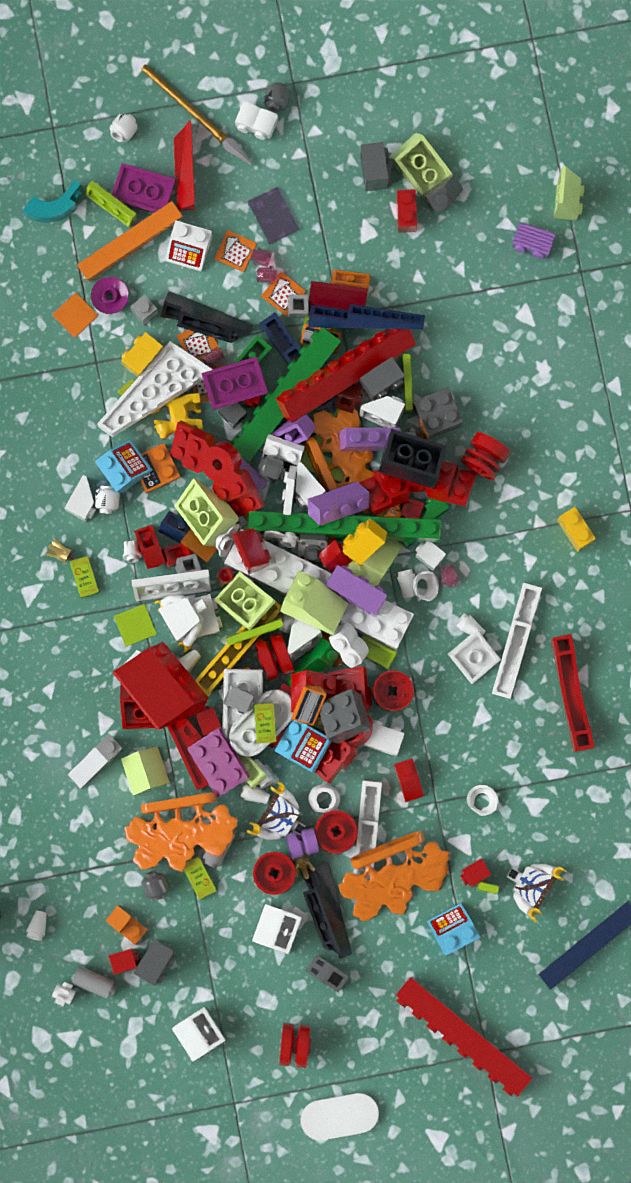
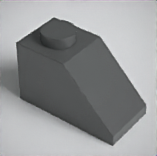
M451 174L424 193L423 196L433 211L440 212L456 200L463 191V188L455 174Z

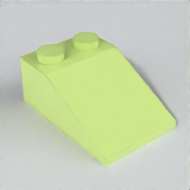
M415 133L389 156V160L425 201L426 199L423 194L452 174L422 134Z
M562 166L557 181L554 219L577 221L578 215H582L583 204L579 202L580 196L583 197L584 185H581V178L566 166Z
M193 478L175 504V508L203 546H216L217 537L220 534L227 533L239 519L225 501L220 500L214 492L196 478Z
M386 540L361 566L352 561L346 567L353 571V575L357 577L361 575L369 580L368 584L371 586H379L403 545L396 541Z
M298 571L284 599L280 612L334 635L348 603L317 578Z
M241 572L214 599L224 611L248 630L276 602Z

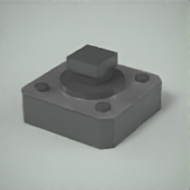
M300 534L298 557L305 561L322 562L318 554L327 547L328 537L326 535Z

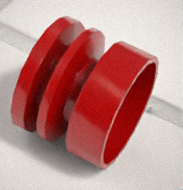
M476 432L470 442L475 451L466 449L465 454L467 456L463 455L460 462L471 472H476V475L494 481L497 477L495 472H500V467L495 462L504 464L511 451L493 437Z
M396 670L387 671L379 675L374 681L372 688L376 704L388 711H398L406 707L412 700L414 693L410 678L403 672ZM389 686L392 688H397V690L395 691L397 694L396 696H394L393 694L390 696L388 695Z

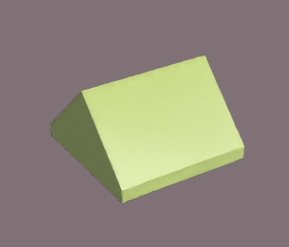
M158 747L137 751L121 759L133 796L170 783Z

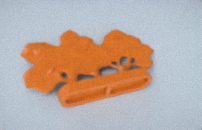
M342 406L336 418L325 410L313 414L314 420L312 422L316 426L313 432L320 435L323 441L321 446H319L317 440L311 436L304 440V447L324 490L329 492L347 484L359 483L373 477L374 471L366 468V463L373 460V451H340L339 432L344 428H359L361 421L358 411L354 408ZM327 439H331V440H332V442H330V443H328V444H327L326 441H327ZM322 450L332 452V464H327ZM335 467L342 469L344 479L341 483H335L330 471ZM369 507L368 509L363 511L369 514L372 510Z
M216 792L142 804V813H154V819L151 822H146L140 817H134L130 825L125 827V835L127 841L139 846L133 858V861L138 864L139 868L146 870L156 867L158 862L165 857L171 868L182 872L186 866V861L190 860L194 855L193 847L195 845H200L209 854L221 856L226 850V846L234 838L233 829L237 827L238 819L230 816L229 809L225 805H218L212 813L204 811L202 809L203 805L217 801ZM194 807L196 810L195 818L191 821H183L180 809ZM175 810V817L168 822H164L160 817V812ZM201 815H203V818L207 816L211 823L205 824L202 821ZM211 815H215L216 819H212ZM199 818V822L196 824L195 820ZM157 823V829L154 830L153 824Z
M415 831L352 857L350 861L353 868L359 869L366 866V870L361 875L352 872L346 873L343 883H340L338 887L344 898L357 901L354 904L353 915L359 917L362 921H368L377 916L383 904L387 905L392 913L404 915L407 908L406 903L413 896L412 886H420L426 891L440 890L443 879L448 872L446 863L450 859L449 852L442 851L438 843L433 841L428 842L422 852L413 851L412 847L420 845L425 840L422 831ZM405 851L407 854L406 861L402 865H394L390 856ZM423 853L427 854L426 858L422 856ZM412 856L415 858L419 856L423 862L420 864L415 862ZM386 859L387 864L380 871H376L371 867V864ZM368 874H370V880L366 878Z

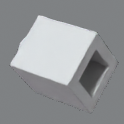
M421 542L415 550L418 552L416 558L432 571L436 569L446 556V553L432 542Z

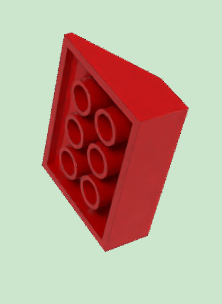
M164 642L147 648L113 671V675L157 730L201 713L209 699Z

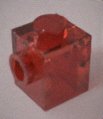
M353 384L335 395L337 398L335 408L353 414L356 405L360 406L363 395L360 394L362 386Z

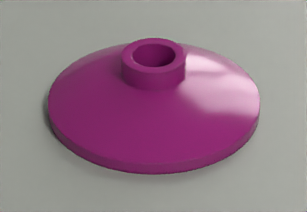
M102 278L92 287V304L98 311L104 314H115L121 311L128 302V289L118 278ZM109 294L114 296L112 300L107 299Z

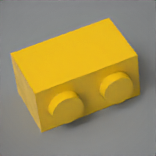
M146 332L143 335H139L133 343L135 345L132 349H127L121 357L123 359L121 361L122 365L137 377L163 350V346Z
M576 507L558 517V523L577 552L595 541V536Z
M369 518L365 523L359 524L353 535L349 534L345 538L343 553L361 566L385 543L387 531Z

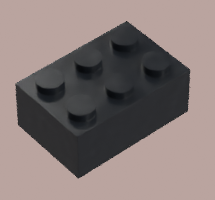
M391 429L385 443L378 472L434 488L439 478L446 445Z

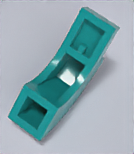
M74 180L65 193L54 201H42L33 196L22 210L24 216L42 223L56 222L68 217L77 209L76 203L73 201L78 200L82 194L81 184Z

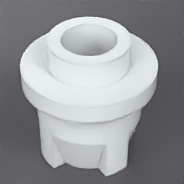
M137 541L124 542L123 559L128 563L138 562L142 557V553L139 551Z

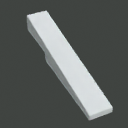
M527 583L522 585L492 694L511 698L541 594V587Z
M364 779L362 781L355 856L376 847L382 781ZM366 866L359 869L354 868L353 873L358 875L364 874ZM370 874L367 875V880L371 879Z

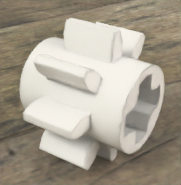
M64 982L63 985L58 983L52 994V997L56 998L54 1003L64 1006L65 1003L70 1005L76 991L72 990L73 985Z

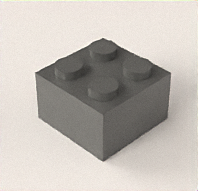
M383 142L362 144L360 159L365 192L387 189L392 177L391 167L387 166L389 159L388 148H384Z
M393 357L362 376L359 386L370 402L386 397V394L390 391L393 393L398 391L402 387L405 375Z
M449 387L413 401L419 423L421 418L429 439L462 427L463 420Z
M350 689L324 700L320 715L328 740L338 744L371 730L360 693Z
M154 939L134 974L153 986H156L157 983L161 984L167 975L164 973L167 966L171 967L177 958L174 956L176 951Z

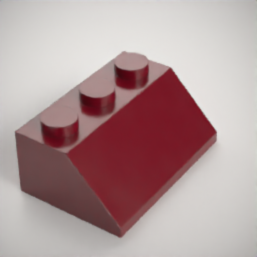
M311 281L308 312H310L311 305L349 310L350 304L366 306L368 288Z

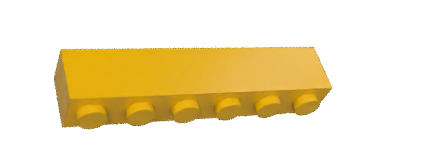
M275 602L253 627L277 619L282 613L280 612L282 606ZM242 626L236 633L247 630V628ZM263 634L233 645H228L227 643L195 680L208 697L224 680V669H234L254 646L255 641L259 640Z

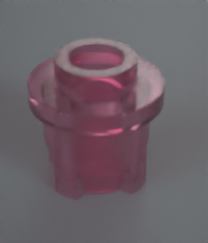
M258 247L257 250L253 249L250 260L254 261L253 265L255 266L259 264L268 267L272 253Z
M269 266V268L258 267L257 282L273 285V282L277 281V270H274L273 266Z
M216 347L210 352L206 351L204 353L203 361L205 365L215 369L226 357L222 350Z
M453 564L440 568L442 585L447 587L456 586L460 577L456 574Z

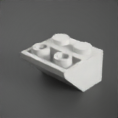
M265 904L252 941L289 955L302 917Z
M205 1007L172 1028L192 1061H195L226 1040Z

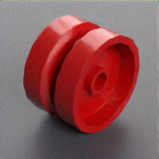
M280 632L270 637L273 648H269L267 640L264 638L255 641L258 651L257 656L268 681L278 678L277 665H279L284 675L294 672Z
M332 810L323 814L315 826L317 843L324 851L330 854H340L348 851L357 838V826L354 819L349 814L338 810ZM334 829L340 831L338 836L333 835L332 831Z
M266 853L259 857L254 864V882L265 894L280 895L288 891L293 885L296 875L295 867L291 859L283 853ZM273 870L278 872V876L275 878L271 876V871Z
M283 1023L279 1066L289 1067L292 1055H296V1067L307 1068V1058L310 1056L311 1038H309L311 1025L301 1024L298 1028V1036H294V1024Z

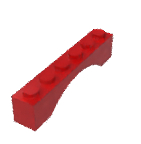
M572 634L552 637L551 645L573 753L592 750L595 747L583 702Z

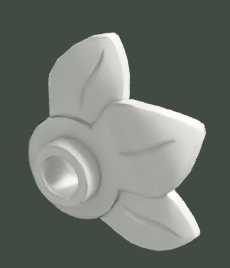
M240 524L233 525L227 533L220 534L217 537L216 548L219 550L220 557L228 556L230 547L234 542L232 534L238 531L241 526Z
M277 531L264 532L263 540L276 541L281 548H294L299 541L296 534L292 532H285L284 534Z

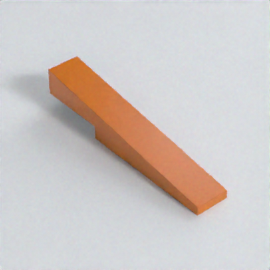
M171 201L78 263L77 266L85 278L91 282L120 260L124 261L172 226L176 220L179 221L183 218L173 201Z

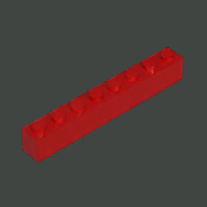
M385 329L380 331L373 338L360 343L354 350L344 353L338 360L330 362L322 370L314 372L311 377L298 382L295 387L282 392L275 399L283 417L293 423L358 382L362 376L389 358L393 357L394 359L415 346L416 343L411 330Z
M411 977L395 994L398 997L396 1002L404 1008L409 1006L413 1010L411 1014L419 1021L422 1018L427 1021V1027L434 1033L439 1031L443 1035L441 1038L449 1046L452 1044L459 1048L457 1052L465 1059L469 1056L474 1060L472 1065L480 1071L486 1070L489 1073L487 1077L495 1084L499 1081L505 1087L502 1090L511 1097L513 1094L518 1097L532 1080V1077Z

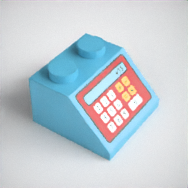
M128 440L110 449L95 461L112 487L119 493L126 492L153 471L132 440Z
M292 720L274 751L314 773L332 741L309 725Z
M461 903L427 921L444 956L480 938Z

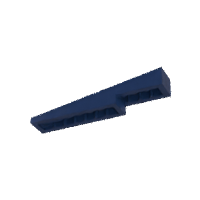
M350 304L349 310L311 305L308 327L423 329L425 315Z
M273 313L261 321L259 326L289 366L293 359L297 361L301 356L298 353L301 347L295 342L277 314ZM334 396L318 406L320 411L325 410L330 413L339 407L340 404Z
M628 901L537 974L549 990L553 989L631 925V905Z

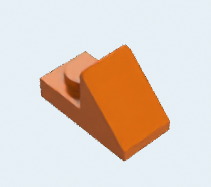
M118 905L105 920L135 945L148 930Z

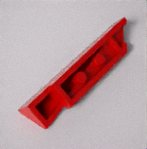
M189 120L187 125L173 138L176 195H178L176 207L179 211L195 210L192 123Z

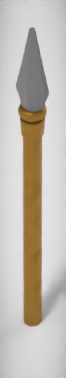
M145 64L141 68L147 76L219 140V143L223 144L227 152L252 165V162L236 140L229 138L227 134L216 128L149 66Z

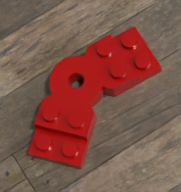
M182 420L177 422L170 456L183 461L182 466L196 473L204 471L206 476L214 481L212 486L214 493L220 500L225 501L238 517L265 506L249 472L245 469H239L242 460L239 452L233 445L227 442L215 444L213 435Z
M443 461L439 478L434 488L380 473L378 470L373 472V477L359 482V484L369 491V507L374 515L408 501L411 492L425 491L430 499L467 506L476 480V472L458 469V464Z
M364 666L328 672V675L336 676V695L350 689L361 694L371 730L338 744L335 742L330 743L315 770V773L329 784H331L341 769L346 770L357 755L356 747L365 744L373 731V722L367 713L372 707L371 688L367 684V668Z

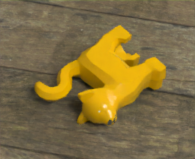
M199 393L176 397L163 405L168 407L171 421L154 420V428L161 439L165 440L169 435L175 433L177 422L181 420L203 430L201 419L188 418V412L201 414L200 405H197V403H200ZM160 407L159 409L155 410V411L152 412L151 414H155V413L159 412V410H160L162 407Z

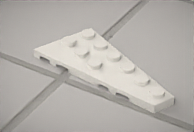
M170 341L97 425L104 432L114 437L203 381L201 374L213 369Z

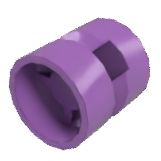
M313 828L303 830L301 834L295 832L286 835L292 859L303 857L304 853L311 855L319 852Z

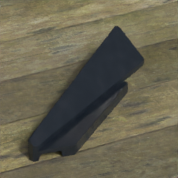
M171 291L168 292L160 316L162 318L178 320L177 327L229 343L237 341L239 337L246 334L247 336L250 335L253 324Z
M326 862L315 866V871L308 869L309 878H304L309 890L303 892L323 948L328 951L333 950L338 954V958L342 959L351 955L352 950L330 865Z

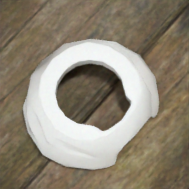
M422 571L416 575L413 580V591L420 599L431 601L438 594L439 583L433 572ZM420 579L425 580L427 583V590L423 596L418 593L417 583Z
M328 784L317 785L309 793V805L315 812L326 813L336 810L340 803L339 792ZM328 792L331 795L332 802L329 808H319L317 803L319 793Z
M478 785L469 791L467 804L480 816H486L496 810L498 796L491 787ZM480 793L486 794L490 799L489 805L482 810L474 806L475 797Z

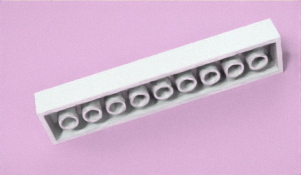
M263 540L264 542L261 545L264 550H268L271 556V560H269L270 566L248 575L235 543L224 562L225 567L237 573L241 572L247 578L284 596L287 595L298 571L317 578L324 585H326L332 573ZM345 600L348 606L341 618L340 624L347 621L358 633L366 635L395 651L397 650L413 618V613L385 600L377 615L373 617Z

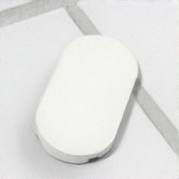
M270 690L262 694L254 704L274 703L275 731L277 736L292 720L291 697L284 691ZM254 705L250 711L247 710V713H244L232 725L229 732L231 747L235 752L243 756L257 755L269 745V743H256Z
M363 1093L321 1099L309 1103L304 1108L301 1114V1126L305 1134L315 1140H327L360 1134L371 1130L375 1126L379 1111L376 1102Z

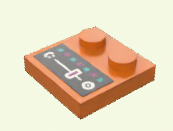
M164 443L141 453L153 470L140 480L146 494L181 478Z

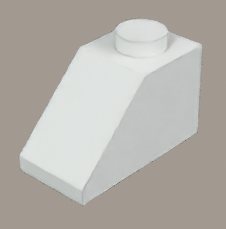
M83 475L66 504L65 510L86 522L88 518L91 519L96 509L94 508V499L88 479Z

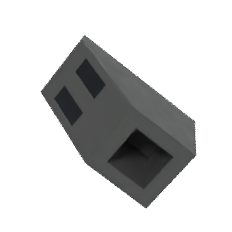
M318 955L314 957L306 969V972L338 993L349 977Z

